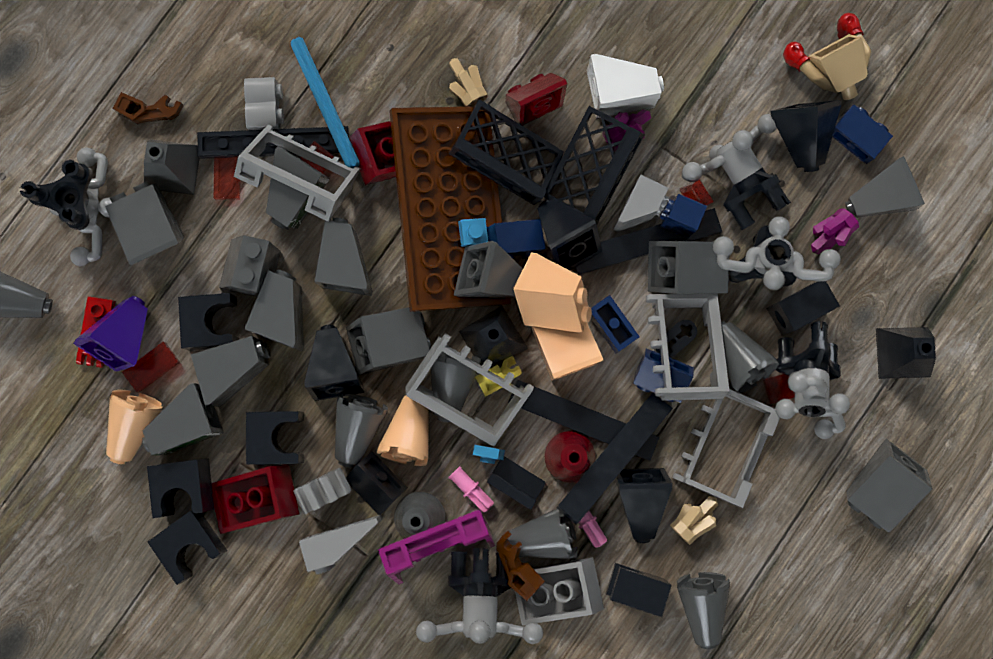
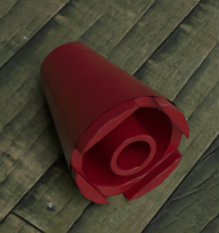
M566 431L554 436L549 441L544 456L549 472L556 479L569 483L579 481L595 462L596 458L595 450L590 440L574 431ZM573 452L577 454L575 463L569 460V455Z

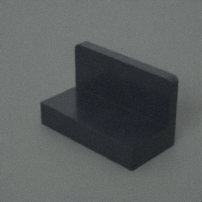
M373 451L361 460L346 477L348 484L378 515H381L408 488Z
M505 456L503 460L498 462L487 480V483L530 510L545 486V481Z

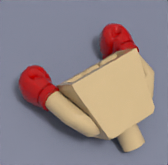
M845 13L837 22V36L839 40L808 57L805 55L804 48L800 43L790 42L785 47L783 58L786 64L796 68L799 72L802 71L811 82L821 89L835 93L841 92L843 100H850L858 95L855 84L865 79L868 75L867 67L871 49L863 37L864 33L861 29L859 18L853 13Z

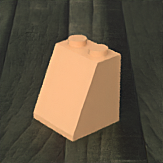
M531 253L513 289L524 325L583 332L586 322L591 320L592 310L591 307H588L587 289L584 288L582 277L537 253Z
M587 322L583 332L531 326L551 381L592 367L603 361V357Z

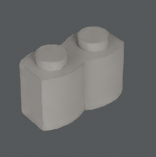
M275 77L245 78L246 128L248 130H263L269 124L273 126V129H280V124H284L283 109H279V99H283L282 84H278Z

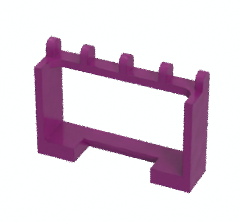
M480 509L378 550L387 576L399 585L403 583L400 572L414 567L413 562L421 561L422 558L437 552L441 553L445 549L460 543L467 546L486 539L490 548L494 547L495 543L489 526Z

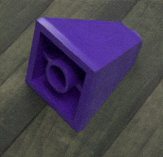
M136 296L123 300L75 339L73 344L116 372L135 366L138 360L148 310L144 306L145 302Z

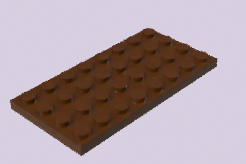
M474 107L391 108L389 111L410 312L511 304L510 298L454 296L465 247H461L458 222L464 219L486 218L487 227L494 223H502L498 184L448 154ZM480 109L477 114L480 125L491 123L489 114ZM492 127L482 129L485 142L493 140ZM477 131L467 132L464 138L466 141L473 145L480 143ZM494 145L487 146L489 154L495 158Z

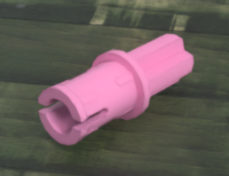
M460 466L448 477L464 493L463 496H467L482 512L485 513L494 504L493 500L478 486L479 482L475 483Z
M588 511L580 520L578 527L580 529L583 528L592 545L598 548L607 542V538L596 522L597 517L592 516L591 512Z

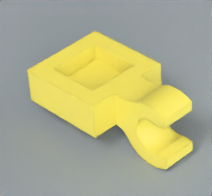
M513 356L505 359L501 368L496 365L489 369V371L503 379L508 372L514 374V378L522 374L519 366L510 369L511 366L516 364ZM481 374L475 377L485 397L503 388Z

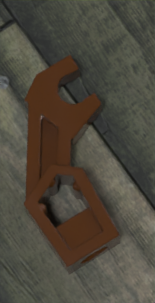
M121 92L112 109L130 121L140 124L161 120L171 121L179 116L184 105L176 100L175 105L169 108L168 103L171 99L164 95L154 105L147 106L143 101ZM135 105L139 106L141 110H138L134 115L131 114Z
M507 531L496 543V551L499 553L508 576V585L528 601L545 580L528 563H521L519 554L522 543L519 541L516 545H511L508 538L512 534Z

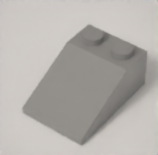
M382 515L310 535L299 540L307 572L315 570L316 574H321L332 570L331 568L335 567V563L383 520Z
M593 557L535 568L534 570L545 582L528 601L515 591L522 626L532 622L542 623L593 615L604 609Z

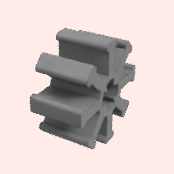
M341 467L307 482L293 491L304 514H307L312 510L315 511L325 504L337 500L352 490Z

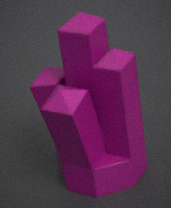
M643 109L637 114L632 113L630 116H628L627 112H619L614 119L645 134L642 130V125L651 119V112ZM620 127L608 130L612 143L621 141L626 133V130ZM604 131V132H602V135H603L604 139L606 140V142H607V144H608V141H607V138H606V134H605V131Z
M845 208L838 209L832 216L813 226V235L818 237V239L811 244L812 252L819 255L822 251L831 249L835 244L846 246L852 233L859 228V222L853 214Z

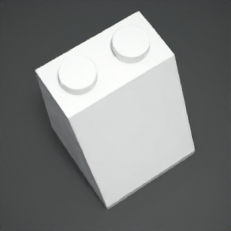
M598 54L590 56L587 76L595 109L613 116L619 112L629 113L655 107L658 99H660L661 92L664 91L663 78L658 76L656 68Z

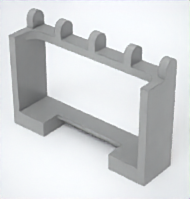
M268 124L239 155L234 177L258 188L265 174L309 195L305 211L329 221L351 192L360 168L355 166L352 169L339 163L340 158L336 156L331 159L316 152L317 147L313 145L308 148L293 141L294 136L289 134L285 137L273 131V126ZM271 142L341 175L345 180L335 194H332L258 157L265 150L266 143Z
M718 293L647 295L646 302L652 303V308H656L657 316L648 317V324H658L659 340L652 341L650 344L652 349H660L662 365L653 367V373H663L664 388L655 389V395L661 396L662 400L723 399L729 392ZM664 308H702L704 326H708L712 359L711 387L672 388Z
M444 334L442 338L438 337L406 385V396L494 447L533 391L534 386L527 384L525 388L514 386L511 384L514 374L508 372L504 379L489 371L492 361L487 359L482 366L467 358L470 352L469 347L464 346L460 353L447 345L450 336ZM442 351L515 394L493 427L477 417L472 419L433 396V391L420 384Z
M729 389L726 397L765 413L731 496H727L690 479L723 399H715L712 408L705 405L702 406L701 410L709 414L702 432L694 428L691 434L699 437L693 454L682 453L681 457L690 460L684 475L674 473L672 478L743 508L753 485L749 482L767 437L773 436L780 417L776 414L774 408Z

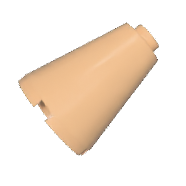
M129 390L112 391L109 404L106 455L110 457V461L116 464H125L132 461L143 443L142 438L145 437L143 430L162 412L163 406H161L162 403L142 393H139V396L130 395L131 391Z
M405 395L378 446L377 454L381 453V457L402 464H407V462L413 460L415 461L414 466H426L429 455V409Z

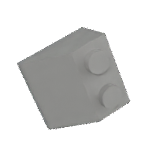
M640 175L613 230L619 232L649 222L654 215L659 216L670 198L666 196L669 188Z

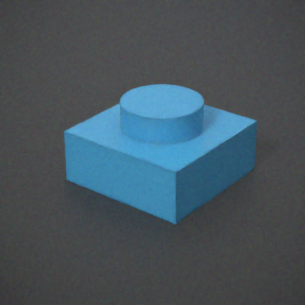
M486 218L464 219L458 222L461 247L488 242Z
M474 445L473 455L480 456V462L495 464L496 459H504L505 450Z

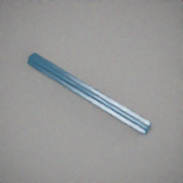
M303 38L293 39L291 47L345 165L352 169L355 166L358 167L359 159Z

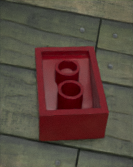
M553 73L545 76L539 74L533 77L530 83L524 86L516 85L509 89L505 102L514 120L524 126L562 107L568 83L565 78Z
M391 121L358 128L349 137V140L359 159L358 167L360 168L364 184L369 185L396 177Z
M289 464L269 466L212 483L213 501L220 534L300 514L293 491L294 485Z

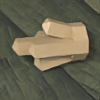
M458 58L451 59L449 64L458 83L455 81L450 84V92L462 101L464 107H475L479 99L485 101L488 98V94L482 85L477 66L471 65L467 72L462 67Z
M709 496L700 506L684 504L678 517L670 525L671 528L687 544L691 545L698 537L716 527V518L712 516L713 510L718 506L717 498Z

